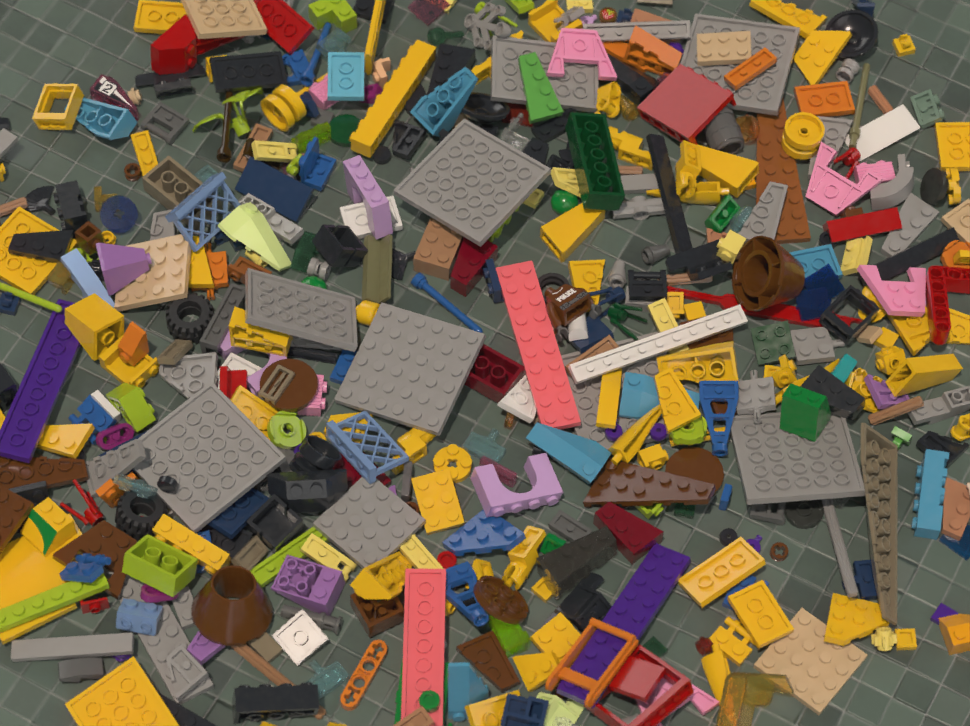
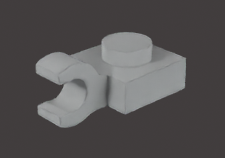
M574 6L561 14V17L555 18L554 23L561 22V27L557 30L559 31L561 28L566 27L569 21L572 23L578 18L580 19V16L585 13L583 6Z

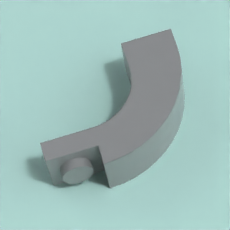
M898 154L899 171L897 176L889 182L878 184L870 191L872 210L894 207L904 201L913 190L914 167H910L909 161L905 160V154Z

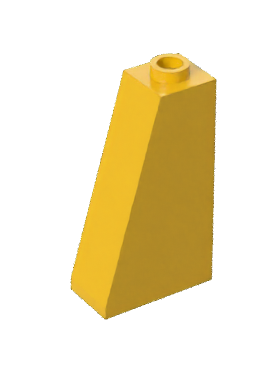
M698 145L700 146L702 170L699 176L710 182L720 181V188H729V193L736 198L742 194L759 174V163L757 161Z
M581 203L540 228V238L560 262L563 263L605 219V210L584 209Z
M954 354L906 358L885 383L894 397H898L951 381L963 368Z

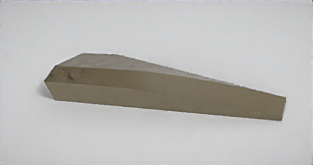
M861 423V466L874 583L882 618L893 625H897L898 446L866 423Z

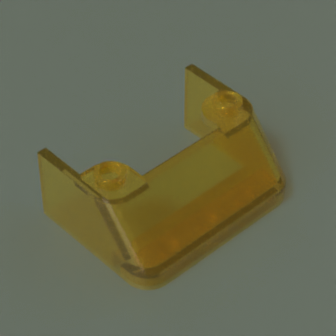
M747 672L730 673L725 679L716 726H751L755 706L763 707L768 705L772 701L773 693H794L787 675Z

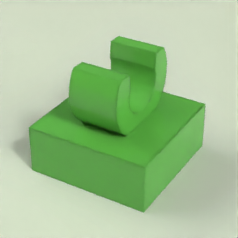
M896 426L893 428L891 435L895 438L893 443L898 446V450L903 443L909 446L912 441V435Z

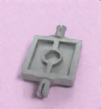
M825 327L790 330L797 365L834 361L835 354L833 348L844 347L845 345L840 339L832 340L828 329Z
M751 370L750 380L739 381L738 415L753 414V421L757 423L758 417V422L760 423L762 421L761 413L776 410L773 377L758 378V371L754 370L753 374V370Z

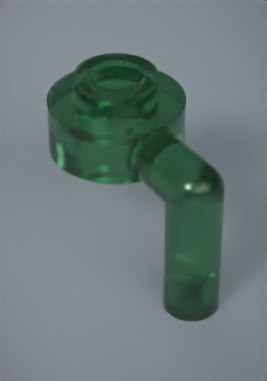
M439 27L431 28L427 33V40L431 45L436 46L444 43L445 39L462 38L464 32H445Z

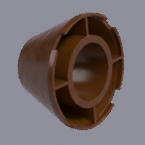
M767 236L753 237L743 245L739 251L741 256L738 262L734 263L732 272L733 292L739 304H742L749 311H761L790 301L800 294L805 281V272L802 264L775 240Z
M234 565L219 569L197 593L191 607L192 621L200 630V634L214 643L226 646L244 645L247 641L260 638L268 630L273 614L271 601L255 576L248 569ZM227 597H236L240 599L231 600L227 599Z

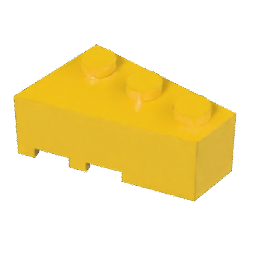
M234 307L229 322L231 346L287 357L293 336L245 323V310Z

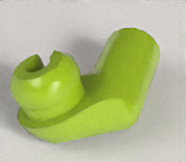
M301 153L286 167V172L290 173L291 176H296L299 173L298 163L302 156Z

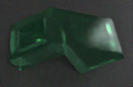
M304 232L294 251L291 269L307 273L310 260L314 255L319 254L316 246L312 243L316 235L315 233Z

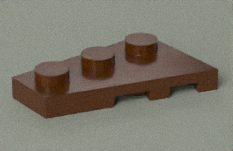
M493 630L456 646V650L500 692L520 684V680Z

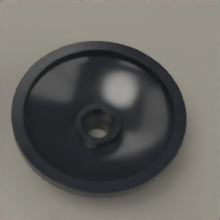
M846 10L838 13L828 22L825 31L851 32V38L838 55L842 58H857L868 53L878 39V27L871 15L860 10Z
M471 92L461 113L478 123H492L505 119L509 115L510 107L506 102L491 101V95Z

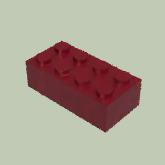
M483 344L465 381V385L499 403L524 377L525 367Z

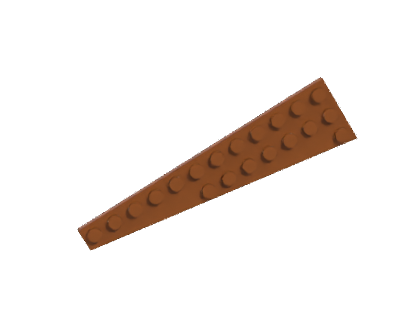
M782 97L778 115L757 113L756 161L759 163V174L756 176L755 202L757 205L770 181L788 185L774 240L778 244L810 242L811 236L795 158L789 156L783 150L781 145L787 121Z

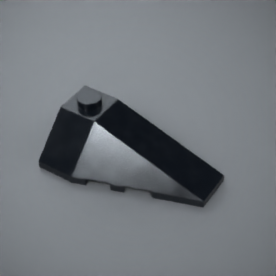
M607 53L617 75L615 82L620 86L621 92L638 107L660 83L654 77Z

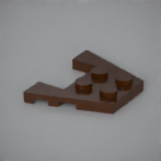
M103 520L53 554V559L66 566L73 562L80 552L90 553L92 556L102 554L110 557L111 564L103 567L113 572V574L107 581L110 588L104 591L119 599L127 575L122 572L125 552L137 543V540Z

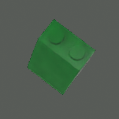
M790 383L782 395L779 429L815 442L831 419L827 396Z

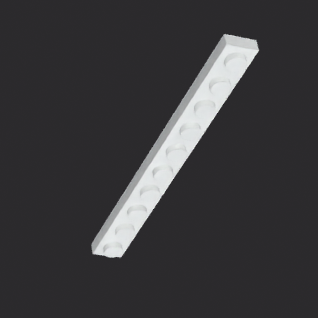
M739 304L570 364L568 369L575 384L744 325L748 320Z

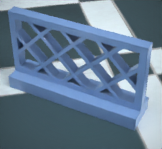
M223 172L210 176L165 216L168 222L173 221L184 239L189 242L193 252L198 251L221 230L218 227L220 222H216V213L223 214L224 219L231 213L228 211V202L232 203L235 208L240 205L225 183L224 179H226V176ZM219 187L223 189L224 197L217 196ZM206 198H212V208L206 207ZM217 200L223 201V210L217 209ZM195 208L201 209L200 218L194 217ZM205 210L212 211L211 220L205 219ZM183 218L189 219L188 228H184L180 222ZM194 221L200 222V231L193 230ZM205 223L211 224L210 233L204 232ZM193 233L199 235V243L197 245L193 241Z
M367 411L360 412L338 423H335L333 420L326 423L327 439L369 484L376 481V476L409 461V456ZM365 419L368 424H360L357 421ZM349 427L352 430L351 432L342 431V428ZM355 428L366 430L365 434L354 433ZM368 431H376L379 435H368ZM352 438L363 439L362 444L354 443ZM366 440L376 441V445H367L365 442ZM379 443H388L390 446L389 448L380 447ZM363 450L374 452L373 455H367L363 453ZM376 453H387V457L376 456ZM390 454L399 455L400 458H390ZM374 461H375V462H382V463H385V464H384L383 466L377 468V467L374 465Z

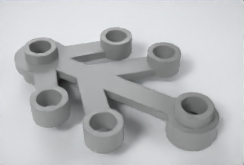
M487 2L484 8L477 14L472 13L465 17L464 26L472 31L473 45L475 47H484L485 50L491 51L492 40H490L488 30L494 31L495 35L502 38L510 35L511 28L508 24L499 22L497 25L491 23L497 16L503 17L505 15L506 8L504 6H495V4ZM487 13H489V15H488L483 21H481V19H482ZM478 27L481 29L483 38L479 36Z

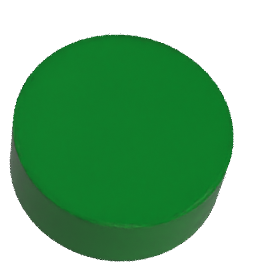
M431 690L423 692L419 697L420 707L423 706L429 713L436 711L440 706L439 695Z

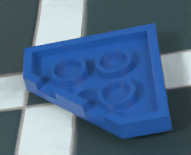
M482 510L444 540L442 544L445 549L452 552L455 556H464L466 552L482 554L491 553L492 549L512 550L526 537L524 532L502 517H486L484 510Z

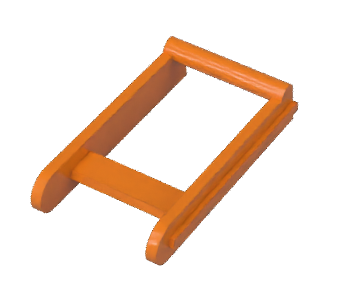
M592 617L589 625L548 677L545 689L552 691L560 679H563L590 691L586 696L584 705L591 708L635 650L639 640H637L634 634ZM597 628L627 640L598 681L569 669Z

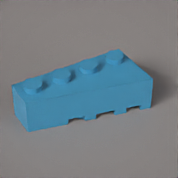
M926 449L921 465H917L915 476L919 477V480L915 483L914 494H917V500L914 499L912 511H916L915 517H912L911 528L914 529L915 537L938 539L943 514V506L941 504H943L945 488L942 487H944L948 469L945 466L949 460L950 452Z

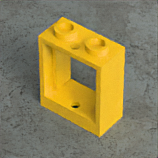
M53 83L44 85L32 117L39 130H72L84 97L78 84ZM54 98L69 99L65 113H49Z

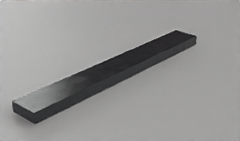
M649 134L646 136L675 253L678 254L693 247L680 197L676 194L675 178L664 136Z

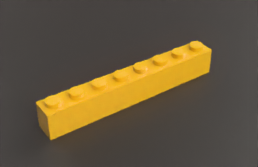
M417 39L414 45L409 47L406 57L401 59L398 69L393 71L391 79L385 83L382 93L376 96L374 105L368 108L366 117L360 120L356 132H352L349 139L352 151L371 158L404 108L407 100L410 99L435 61V46Z

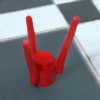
M851 147L844 154L834 159V164L842 160L845 165H852L845 178L849 179L855 169V165L860 164L858 160L861 158V154L858 149Z
M74 479V485L89 506L84 511L85 517L63 502L60 503V506L80 519L85 526L90 524L94 527L104 519V515L99 510L93 497H91L90 492L87 491L85 493L77 480Z

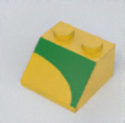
M49 497L32 509L20 531L45 557L77 534L73 519Z

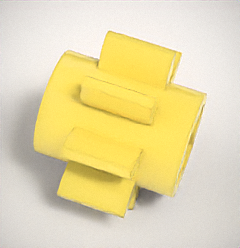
M879 627L876 629L875 634H871L872 644L875 647L877 646V650L880 651L891 650L892 646H894L893 644L897 643V634L891 631L890 627Z

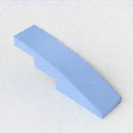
M77 248L61 256V262L71 273L72 280L80 288L84 298L95 293L114 308L115 303L108 295L107 290Z

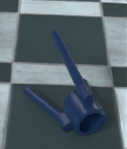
M610 286L606 289L588 292L590 296L607 293L606 299L598 302L599 306L607 302L609 304H620L626 298L625 292L620 286L615 288ZM609 307L598 316L599 319L608 314Z

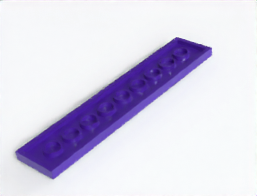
M58 299L56 304L62 306V311L60 313L53 311L0 429V456L26 463H30L81 346L65 324V308L75 304L73 302Z
M656 543L602 622L634 634L637 640H639L690 564L691 557ZM597 628L570 669L598 681L627 640ZM562 680L557 687L558 694L583 705L586 696L590 692L565 680ZM606 689L603 691V693L600 695V697L597 699V701H596V702L594 703V705L591 707L592 709H594V707L596 706V704L598 703V701L600 700V698L602 697V695L604 694V692L606 691Z

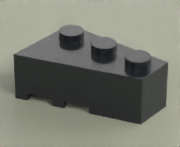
M77 180L55 185L56 192L53 193L55 204L59 203L60 205L57 208L59 219L63 218L64 221L61 223L62 230H74L73 239H76L75 231L88 221Z
M820 365L816 367L800 386L827 396L831 414L852 421L865 407V398Z

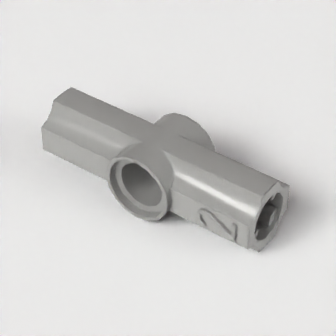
M635 196L630 201H623L619 211L611 210L613 219L633 217L635 220H644L649 215L665 214L662 198L646 199L645 196Z

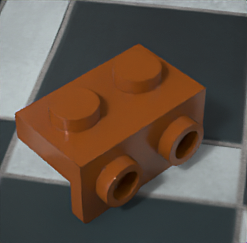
M242 256L237 259L234 265H228V275L230 278L245 284L247 268L272 274L271 271Z

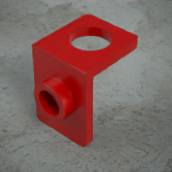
M107 597L85 602L83 599L80 600L83 614L98 613L101 610L110 608Z

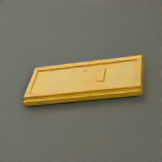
M375 0L364 55L366 75L372 74L386 0Z

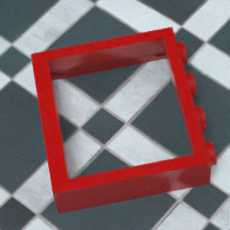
M639 644L630 656L665 667L666 673L662 678L673 686L629 724L622 721L599 703L596 704L594 709L585 707L609 726H656L694 693L689 678ZM609 686L599 701L611 692Z

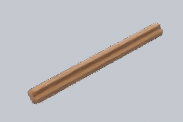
M248 645L231 646L233 650L277 686L282 683L295 685ZM319 705L318 714L313 716L320 720L325 716L326 710Z

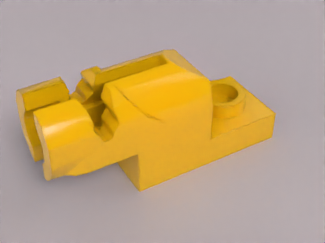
M609 126L613 147L615 150L618 149L617 159L652 171L653 163L650 152L641 150L643 139L626 131L618 133V128Z
M683 140L680 144L681 157L675 166L676 194L680 196L681 189L686 188L684 196L685 198H690L695 194L697 186L696 177L702 171L700 146Z
M412 428L398 438L397 444L409 456V461L414 464L427 455V444L437 435ZM395 455V456L393 457V459H398V458H400L399 455ZM404 463L391 469V471L395 475L399 474L404 470Z
M528 525L523 531L526 538L509 551L508 556L511 562L502 576L504 584L509 588L515 583V589L519 590L525 582V578L529 576L532 568L539 560L536 549L546 536L543 529Z

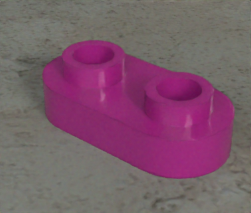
M119 423L100 431L96 436V444L103 450H110L133 438L134 429L128 423ZM122 429L124 431L123 436L120 435ZM104 437L107 438L106 443L103 442Z
M145 584L141 587L140 597L146 603L174 600L179 597V593L171 597Z

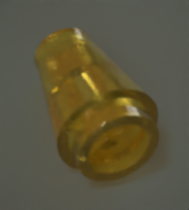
M620 95V111L623 117L628 120H634L639 115L638 106L624 95Z

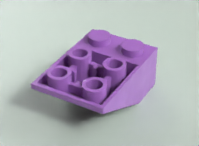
M287 555L271 590L310 611L319 614L326 612L330 616L345 585L342 571Z

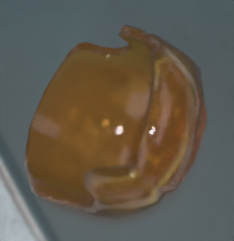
M753 115L736 118V122L741 128L744 142L754 141L760 133L758 119Z

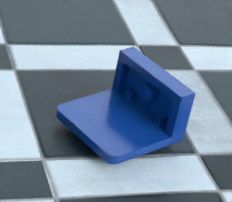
M314 137L312 142H308L305 155H302L299 159V176H301L302 183L322 191L337 163L336 159L319 153V138Z

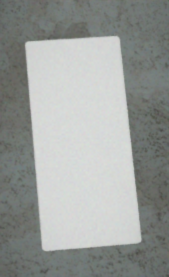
M904 105L893 109L860 128V138L857 139L856 149L861 154V158L858 161H862L920 129V126ZM849 134L844 141L848 147L850 142Z

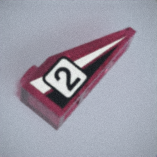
M101 74L89 89L91 100L126 108L135 120L138 121V109L114 78Z

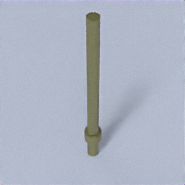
M868 63L863 64L853 126L849 132V148H856L857 139L860 138V122L870 71V64Z

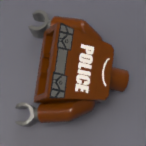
M564 284L556 290L549 287L544 293L547 299L546 311L553 327H556L558 330L556 333L558 341H562L560 333L564 334L566 339L569 335L568 329L562 327V324L564 326L568 325L588 310H590L589 316L592 319H596L602 313V307L598 304L594 305V300L584 288H576Z

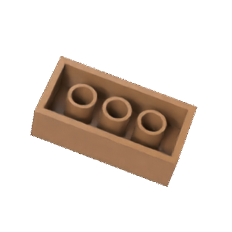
M431 217L413 258V271L449 281L464 236Z

